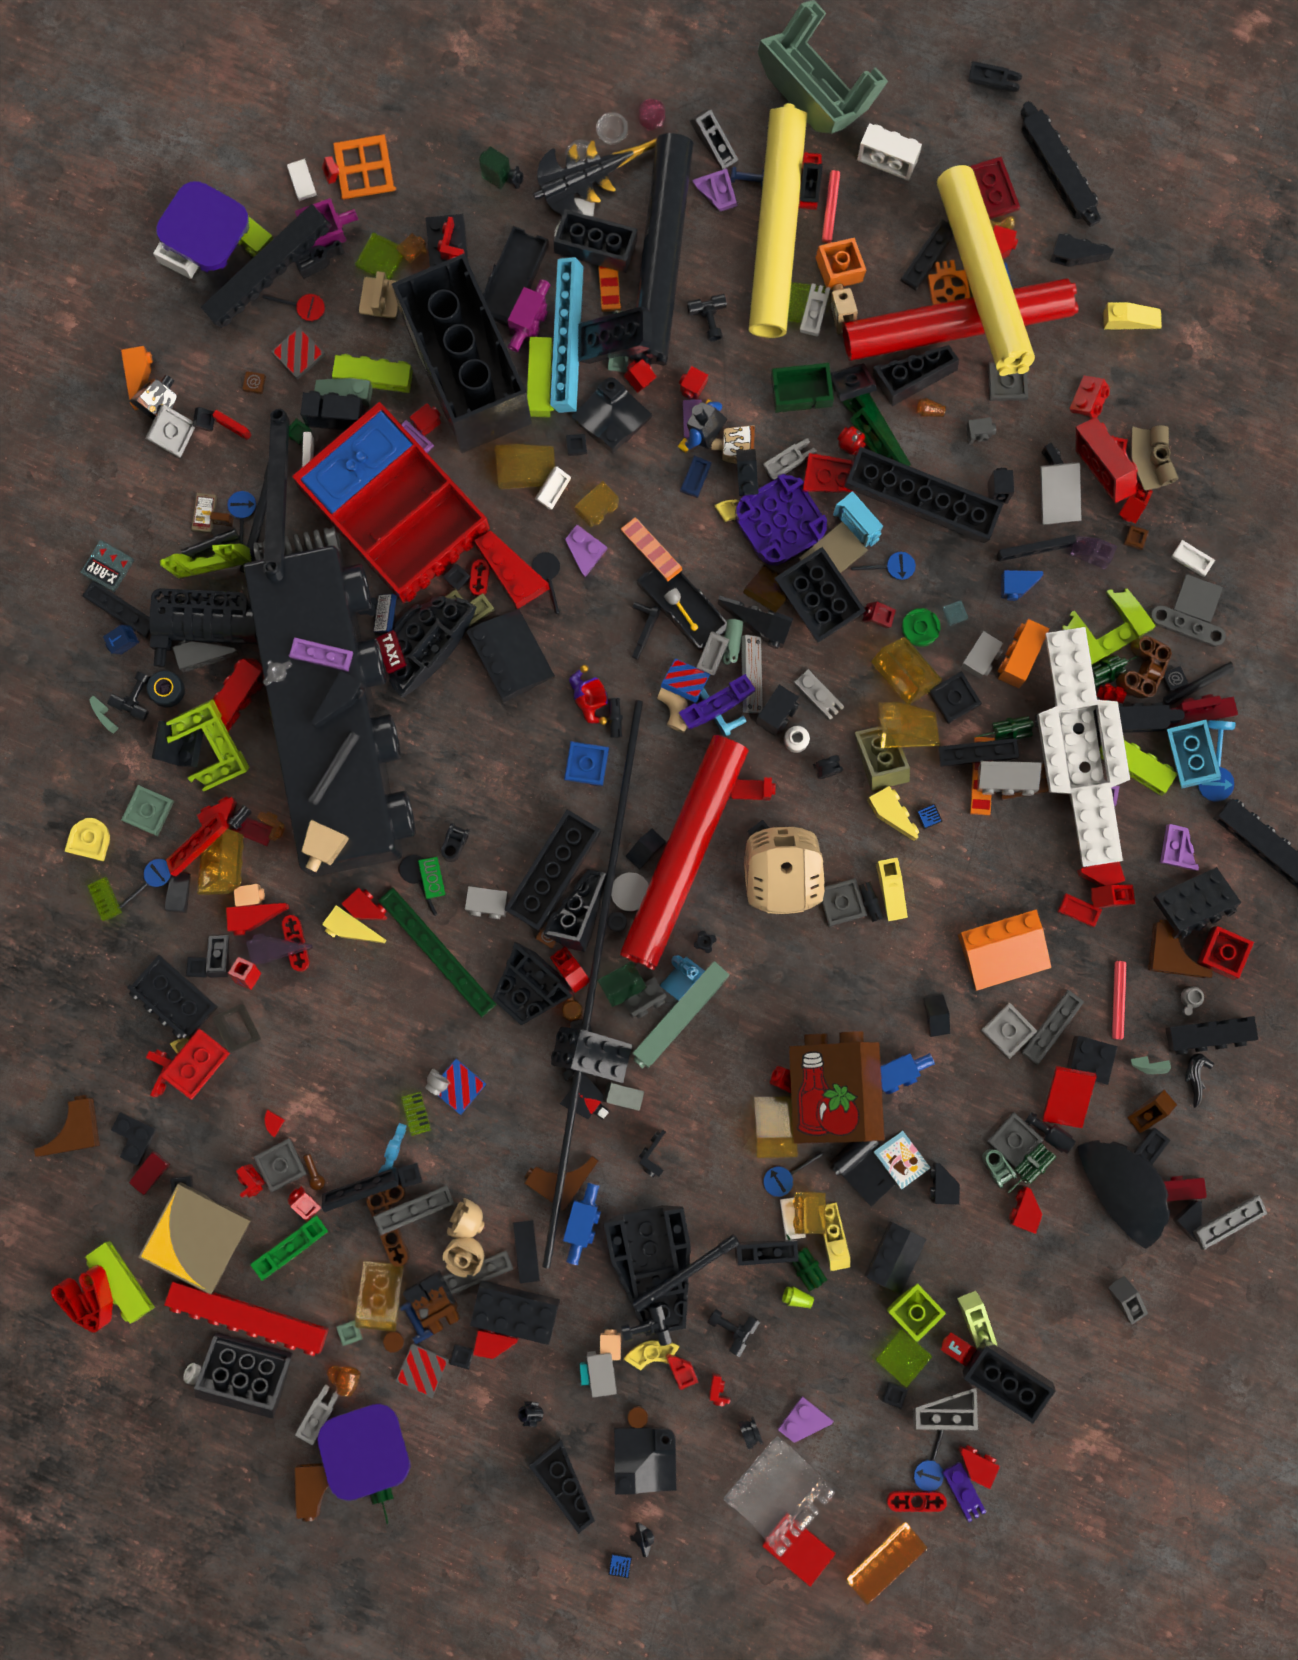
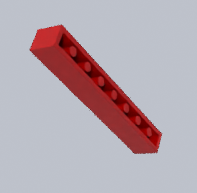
M178 1280L171 1283L164 1305L170 1307L169 1311L175 1313L183 1311L189 1313L188 1316L191 1318L200 1319L202 1317L208 1319V1323L217 1326L221 1323L227 1325V1329L238 1332L240 1329L246 1331V1335L257 1338L258 1335L266 1337L265 1341L276 1344L277 1341L285 1343L284 1347L296 1350V1347L304 1349L303 1353L311 1356L322 1352L329 1330L327 1327L216 1292L209 1294L193 1285Z

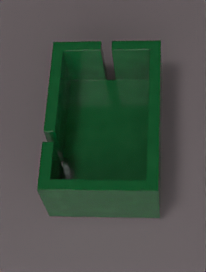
M829 363L772 369L771 382L774 393L775 413L811 409L812 405L815 406V409L832 407L834 397Z

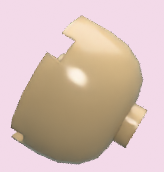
M463 1198L464 1203L459 1202L451 1216L452 1229L449 1227L447 1229V1234L451 1237L472 1238L476 1233H481L485 1223L482 1221L483 1213L481 1208L466 1198Z
M455 1238L447 1245L442 1259L443 1261L445 1259L447 1263L446 1268L454 1275L467 1277V1275L473 1274L472 1276H475L482 1267L484 1252L481 1244L474 1238Z

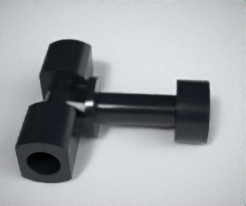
M724 294L711 296V300L701 302V299L687 302L689 316L701 314L703 317H706L709 331L706 334L708 341L711 342L720 340L723 337L721 328L716 327L714 314L716 310L726 308L727 302Z
M137 671L134 677L137 682L130 696H125L123 699L112 694L107 704L117 710H125L131 716L144 722L149 711L138 706L140 702L137 701V698L144 684L147 685L150 677Z
M661 1302L649 1305L652 1318H648L649 1323L631 1328L629 1324L621 1326L625 1342L633 1340V1335L652 1331V1334H657L660 1346L672 1343L668 1326L664 1324L663 1319H665Z
M715 1309L707 1323L714 1327L718 1324L733 1333L732 1338L735 1340L729 1351L740 1357L747 1346L745 1342L750 1334H754L760 1320L749 1314L744 1325L739 1324L736 1326L722 1318V1312Z

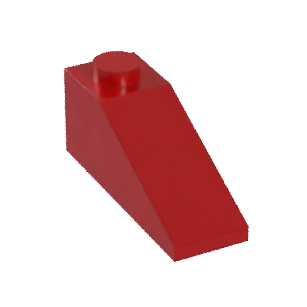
M287 903L227 907V931L233 933L234 936L246 935L245 932L256 929L288 910L289 905Z

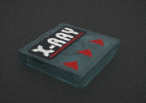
M100 540L80 573L115 593L135 560Z

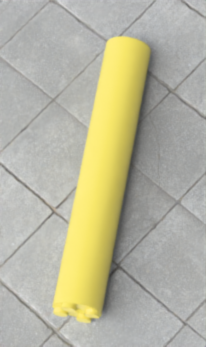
M784 104L783 107L771 109L769 114L749 320V332L764 338H778L787 333L807 113L795 108L793 104Z
M965 165L951 167L939 176L937 186L996 369L1000 376L1015 373L1024 374L1029 371V366L1033 363L1035 355L974 171Z

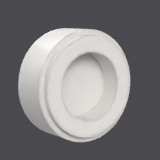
M195 1363L189 1364L184 1372V1382L191 1385L196 1384L202 1369L201 1366Z

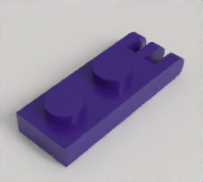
M957 1462L941 1471L968 1523L972 1521L970 1512H972L975 1519L979 1517L976 1508H979L982 1515L986 1513L961 1462Z

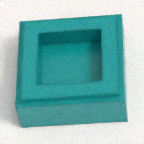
M580 1362L581 1385L590 1384L588 1362Z

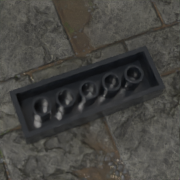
M567 809L504 910L540 932L599 837L601 829Z

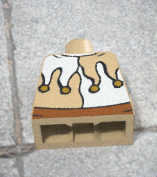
M843 284L833 286L831 309L837 334L843 333L842 325L844 322L857 320L858 313L851 289H844Z
M755 426L724 429L723 439H715L711 450H722L723 461L737 464L736 450L754 449Z

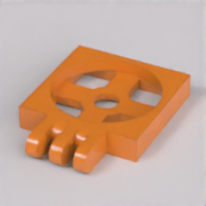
M950 260V268H948L947 261H942L943 269H940L939 262H935L936 274H931L927 277L932 305L940 303L936 298L943 297L949 302L954 301L956 295L965 294V298L970 297L965 270L956 271L954 260ZM951 278H959L963 286H953ZM943 279V289L934 290L935 283ZM947 289H952V290H953V294H952V295L946 294V290H947Z

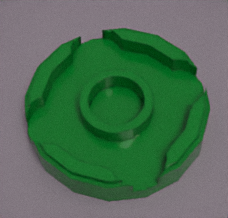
M917 608L910 611L903 619L901 626L902 634L906 641L917 647L932 644L937 639L941 629L937 615L925 608Z

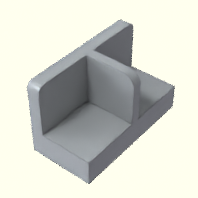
M596 1351L588 1352L587 1361L592 1397L616 1394L612 1354L596 1355Z

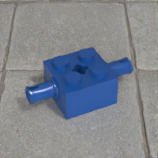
M910 1053L882 1065V1093L885 1092L886 1095L898 1091L899 1085L909 1086L917 1082L916 1078L921 1076L919 1071L935 1065L931 1054L928 1053L923 1057L913 1060Z
M587 1183L584 1199L581 1201L574 1200L563 1241L571 1244L566 1260L567 1263L578 1265L582 1248H587L588 1243H593L596 1232L592 1230L593 1224H598L601 1211H598L597 1204H595L599 1185Z

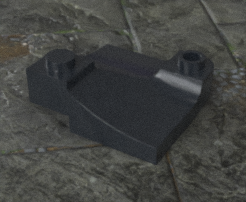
M610 377L597 387L595 393L571 417L599 444L601 443L613 454L624 442L627 443L652 417V413L626 390L623 384L616 378ZM613 384L615 387L609 389L608 385Z
M666 1427L614 1428L615 1495L677 1491L676 1438L674 1432ZM662 1437H669V1442L663 1443Z

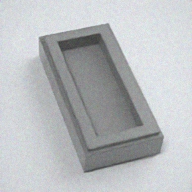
M711 632L696 668L714 676L730 639Z

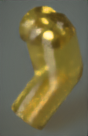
M1007 216L1000 223L990 220L992 229H994L995 225L1013 229L1016 224L1013 216Z

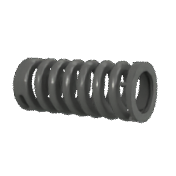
M336 527L324 528L325 547L335 546L343 558ZM317 529L314 530L315 549L324 547L319 531ZM304 532L305 551L312 550L313 546L309 533ZM294 534L295 553L302 552L303 549L299 536ZM285 536V555L293 553L288 536ZM265 540L262 543L254 542L256 561L264 559L261 548H265Z

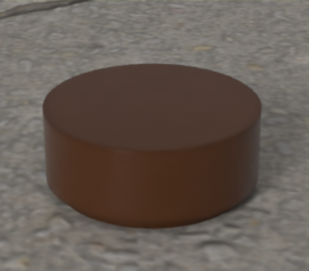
M397 1331L389 1332L384 1337L383 1345L389 1352H398L404 1345V1337Z
M639 1406L633 1407L628 1413L629 1424L634 1428H642L646 1425L648 1421L647 1411Z

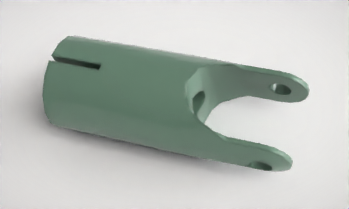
M736 619L726 620L727 628L724 637L730 639L723 654V663L726 665L731 662H737L738 653L740 652L743 621Z

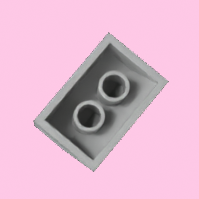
M981 761L978 767V791H982L984 795H993L994 792H1002V795H1014V792H1022L1024 796H1032L1039 790L1041 763Z

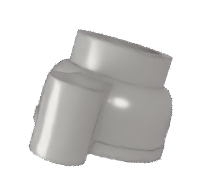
M1191 986L1182 991L1181 1002L1185 1006L1182 1010L1184 1016L1191 1015L1192 1009L1199 1007L1203 1003L1204 994L1201 989Z
M432 1069L427 1077L425 1088L429 1092L439 1095L441 1091L446 1090L450 1082L440 1075L437 1070Z

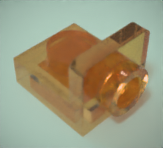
M411 233L396 247V250L410 264L421 253L424 255L427 253L425 247L427 244L422 237H416Z

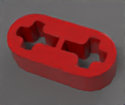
M482 559L476 560L471 570L470 591L476 597L482 593L485 595L488 590L490 568L488 563ZM480 565H483V567L486 570H482V575L479 576V572L476 568H479ZM478 580H481V586L484 588L476 592V589L473 587L478 585Z

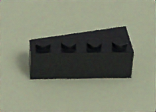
M950 345L926 351L925 354L918 356H908L904 360H894L883 366H873V378L890 404L894 406L957 371L959 359Z
M1255 1016L1165 1028L1169 1052L1175 1051L1176 1055L1186 1054L1188 1049L1195 1048L1196 1052L1208 1051L1207 1047L1215 1046V1050L1227 1048V1044L1234 1043L1235 1047L1247 1046V1041L1259 1040Z
M559 1439L529 1463L528 1466L577 1533L580 1534L595 1519L564 1444Z

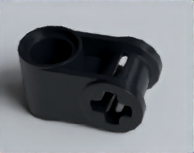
M455 823L450 824L441 847L442 856L446 861L455 862L458 860L469 837L470 829L467 828L465 830L455 826ZM448 848H454L456 850L453 856H447L445 854Z

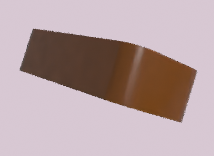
M401 1184L396 1186L400 1190L398 1198L391 1196V1189L374 1194L381 1197L382 1203L380 1206H375L372 1203L374 1195L367 1197V1205L372 1217L390 1210L391 1204L402 1200L406 1193L405 1188ZM397 1228L381 1235L380 1238L391 1264L400 1267L409 1261L410 1254L401 1231ZM390 1232L397 1236V1241L394 1244L387 1240V1235ZM399 1244L401 1247L397 1248L399 1254H404L402 1262L395 1259V1256L398 1255L396 1249L391 1250L392 1247Z

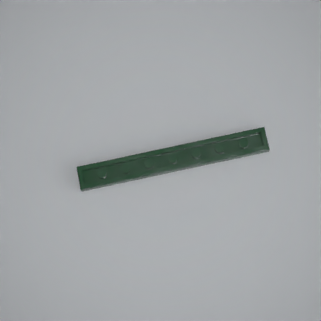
M391 888L378 900L482 1018L497 1005L394 888Z

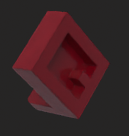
M880 602L868 603L864 609L866 611L863 613V622H873L884 628H891L896 609Z

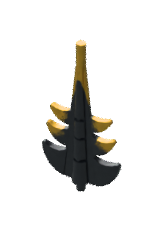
M656 139L603 157L598 155L595 142L592 140L586 151V162H582L579 158L577 145L574 144L566 156V168L564 169L558 164L555 149L553 148L543 156L539 163L537 180L540 190L533 193L534 199L538 200L544 197L549 207L561 216H563L565 209L583 214L575 203L574 194L578 193L586 201L599 203L601 200L595 194L592 183L596 182L602 189L614 192L615 188L612 186L608 174L642 153L655 148Z

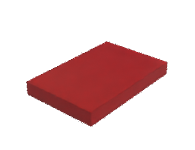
M198 1028L160 1076L192 1100L228 1057L230 1052Z
M1056 1066L1042 1117L1043 1121L1083 1128L1096 1081V1073Z
M788 1512L762 1544V1547L810 1587L836 1555L831 1548Z

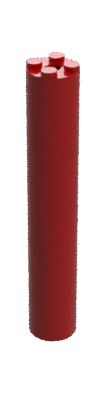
M1068 278L1013 289L1025 326L1072 317L1079 311L1074 296L1077 293L1076 284L1071 283ZM973 297L844 322L842 325L843 341L849 361L985 334Z
M713 735L622 946L620 956L627 958V960L633 963H640L651 970H655V967L658 966L749 752L745 746L726 737Z

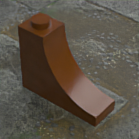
M1159 920V922L1153 924L1148 971L1205 979L1212 978L1213 970L1202 967L1192 961L1183 951L1179 939H1174L1171 936L1175 931L1167 920Z
M86 1095L74 1097L75 1101L68 1102V1116L63 1129L50 1143L34 1149L35 1157L100 1146L93 1098H87Z
M594 1156L580 1168L566 1172L560 1209L563 1211L599 1161ZM536 1166L534 1169L530 1168L524 1176L527 1179L525 1184L553 1203L558 1173L549 1172Z
M323 1463L298 1464L295 1467L296 1519L302 1518V1521H313L320 1514L322 1498L329 1487Z

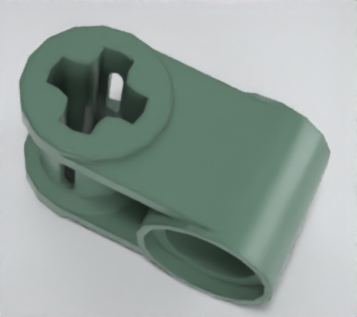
M988 1149L983 1153V1163L999 1188H1002L1003 1184L1012 1178H1017L1016 1173L1000 1151ZM995 1153L997 1161L991 1164L988 1157L990 1154Z

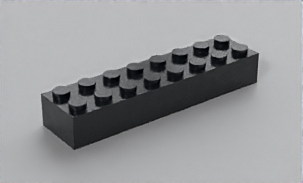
M859 447L856 451L843 485L847 489L983 543L990 540L1003 504L862 447Z

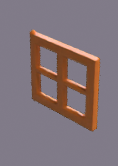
M385 134L333 143L336 162L339 168L341 199L345 200L396 190L393 184ZM379 144L382 160L366 163L363 147ZM358 148L361 164L345 166L342 150ZM383 168L386 184L370 187L367 171ZM362 172L365 188L349 191L346 175Z

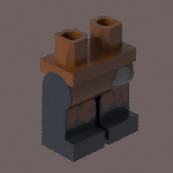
M439 1270L410 1286L402 1293L405 1299L412 1305L424 1328L427 1326L433 1335L444 1328L439 1320L440 1318L445 1316L449 1325L460 1319L456 1310L458 1304L454 1300Z

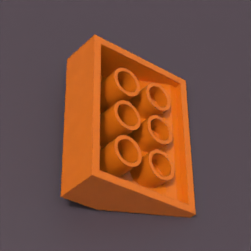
M1037 910L958 934L976 991L1051 968L1045 936Z

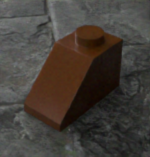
M1164 1089L1146 1101L1127 1118L1141 1133L1169 1116L1177 1104Z

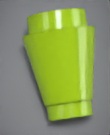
M787 1286L783 1293L782 1302L786 1303L787 1306L811 1308L814 1297L794 1286Z

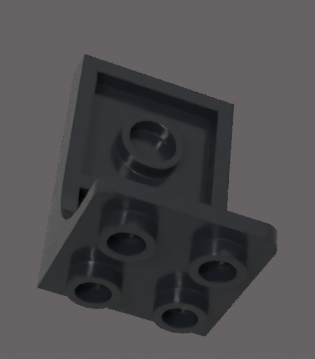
M560 1027L556 1035L555 1048L551 1054V1065L623 1083L632 1044L582 1029Z

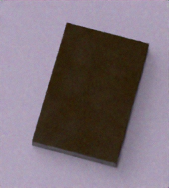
M766 565L762 567L743 591L745 595L774 613L787 600V597L774 579L780 574Z

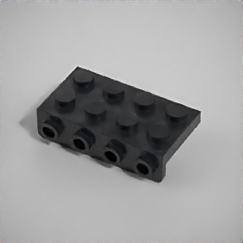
M1217 867L1163 891L1153 898L1175 932L1171 935L1174 939L1181 937V939L1185 938L1191 931H1199L1206 927L1207 923L1211 922L1214 924L1221 920L1222 916L1226 915L1229 917L1237 912L1236 908L1241 904L1240 899Z
M158 955L132 985L129 984L127 986L130 990L129 994L138 1001L140 999L145 1003L143 1007L151 1014L155 1012L159 1016L158 1020L164 1026H171L174 1029L172 1033L179 1039L185 1038L189 1040L218 1007L161 955Z

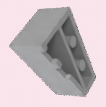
M977 1388L913 1408V1430H978Z

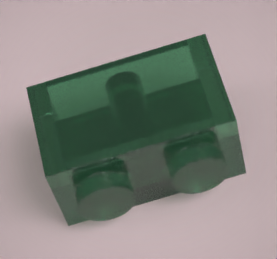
M490 146L487 151L482 152L479 158L482 178L502 189L508 180V173L510 171L509 158Z
M632 961L597 980L612 1007L623 1003L628 998L639 994L647 988Z

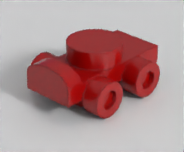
M1105 684V686L1100 685L1096 696L1100 697L1099 700H1111L1119 704V702L1123 703L1127 692L1122 687L1116 688L1111 684Z

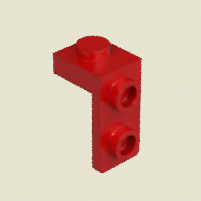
M448 217L447 223L444 222L442 234H444L443 240H439L438 252H440L441 259L449 260L465 254L464 249L449 246L454 228L453 217Z
M764 777V780L737 779L731 792V798L770 801L771 796L775 795L776 784L772 783V778Z
M156 1049V1052L149 1051L146 1056L147 1059L164 1066L161 1073L172 1061V1059L166 1057V1052ZM160 1075L150 1094L152 1097L162 1095L166 1089V1080Z

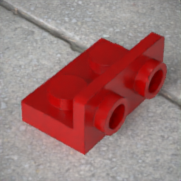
M252 1164L241 1166L236 1171L240 1183L248 1186L247 1189L239 1194L241 1198L256 1196L263 1190L262 1185L266 1182Z

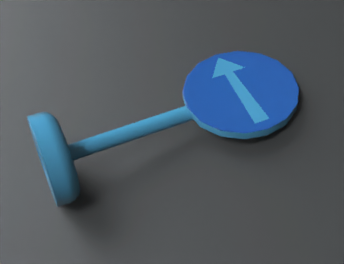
M1208 721V728L1218 730L1216 759L1221 779L1199 784V790L1208 800L1222 801L1230 796L1235 786L1232 774L1225 768L1220 767L1223 730H1234L1236 723Z

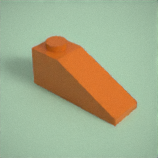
M144 346L121 350L129 400L148 382L151 373L150 363H153L152 355ZM130 402V404H131V406L134 408V410H139L136 406H134V405Z

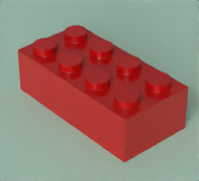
M1097 417L1076 426V452L1112 500L1117 503L1135 494L1138 468L1133 461L1131 462L1128 459L1126 451L1118 446L1116 438L1107 432L1105 424L1103 422L1100 423Z

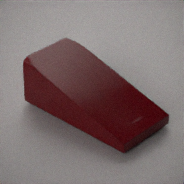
M154 1151L145 1160L129 1183L142 1195H145L170 1166V1163Z

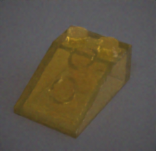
M523 444L495 445L500 489L543 486L555 467L554 447Z
M900 702L878 703L877 722L881 748L940 745L935 712Z
M754 1097L756 1158L798 1157L797 1144H794L792 1097Z
M363 1261L355 1316L356 1328L396 1331L404 1265L397 1267L387 1263Z

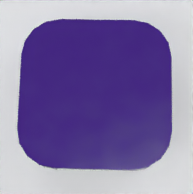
M199 181L186 183L178 190L157 224V236L162 247L166 251L171 250L198 265L205 272L219 268L223 269L227 265V260L240 239L249 230L248 213L244 206Z
M785 474L779 475L777 479L759 488L758 494L744 495L736 507L735 519L757 556L769 565L783 564L819 542L826 532L827 519L825 514H821L809 493L802 491L804 482L800 478Z
M382 1404L370 1405L326 1421L320 1428L318 1434L319 1450L329 1487L338 1498L353 1501L398 1486L408 1476L411 1464L400 1428L399 1418L396 1412L388 1406Z

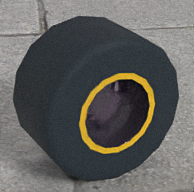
M159 671L149 678L147 693L149 698L157 705L164 708L178 705L183 699L185 686L182 680L173 672Z

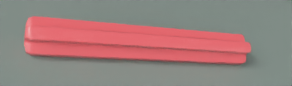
M835 170L830 171L822 234V242L831 243L833 237L840 172Z
M1116 961L1114 968L1112 1038L1118 1040L1124 1038L1126 962Z

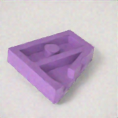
M727 169L692 180L694 186L720 212L738 206Z
M578 525L574 527L565 539L582 576L586 577L606 552L607 546Z
M1172 824L1166 825L1160 863L1193 871L1199 870V866L1194 860V848L1190 842L1188 828Z
M802 1396L781 1423L778 1430L795 1443L831 1425L834 1421Z

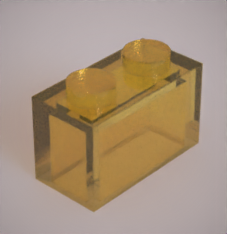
M602 481L575 505V512L590 527L597 526L604 520V516L608 512L612 513L618 507L619 497Z
M795 1193L793 1199V1206L795 1208L793 1227L795 1234H826L825 1193Z

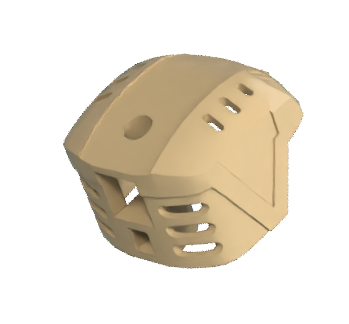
M776 827L761 830L749 837L744 856L745 883L749 905L767 913L788 914L804 912L823 901L825 892L823 857L820 852L818 839L814 833L797 827ZM784 862H789L791 867L783 869L781 865Z

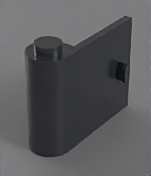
M877 1141L850 1142L830 1161L832 1164L830 1168L837 1176L841 1174L872 1207L897 1182L874 1153L876 1149L881 1147Z

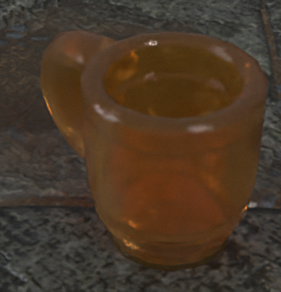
M572 996L563 1005L562 1015L569 1022L580 1020L583 1016V1007Z
M331 1366L327 1371V1376L330 1382L336 1386L337 1394L345 1397L353 1395L357 1389L361 1372L353 1367ZM336 1371H338L337 1380L335 1379Z

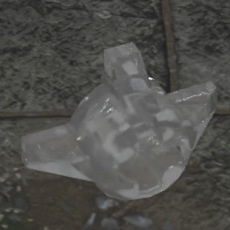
M271 660L266 663L269 666L267 670L268 676L263 683L267 686L272 681L280 682L284 680L287 675L286 670L293 664L290 660L283 664L272 663Z

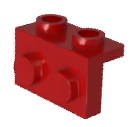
M1084 375L1069 408L1072 413L1088 415L1091 419L1098 417L1102 412L1103 403L1110 393V388L1105 379Z

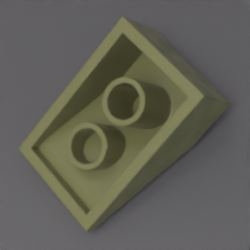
M892 723L855 732L864 771L872 791L909 782L910 766Z

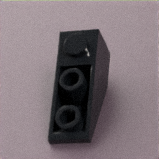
M1059 233L1050 262L1070 267L1106 261L1110 259L1114 249L1109 248L1106 244H1095L1088 239H1077L1070 234Z

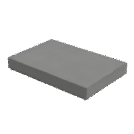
M1080 463L1040 466L1042 524L1081 521Z

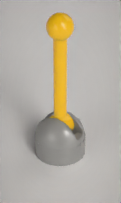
M677 588L665 594L664 598L672 605H677L691 625L690 629L696 631L698 625L693 623L679 603L681 595Z

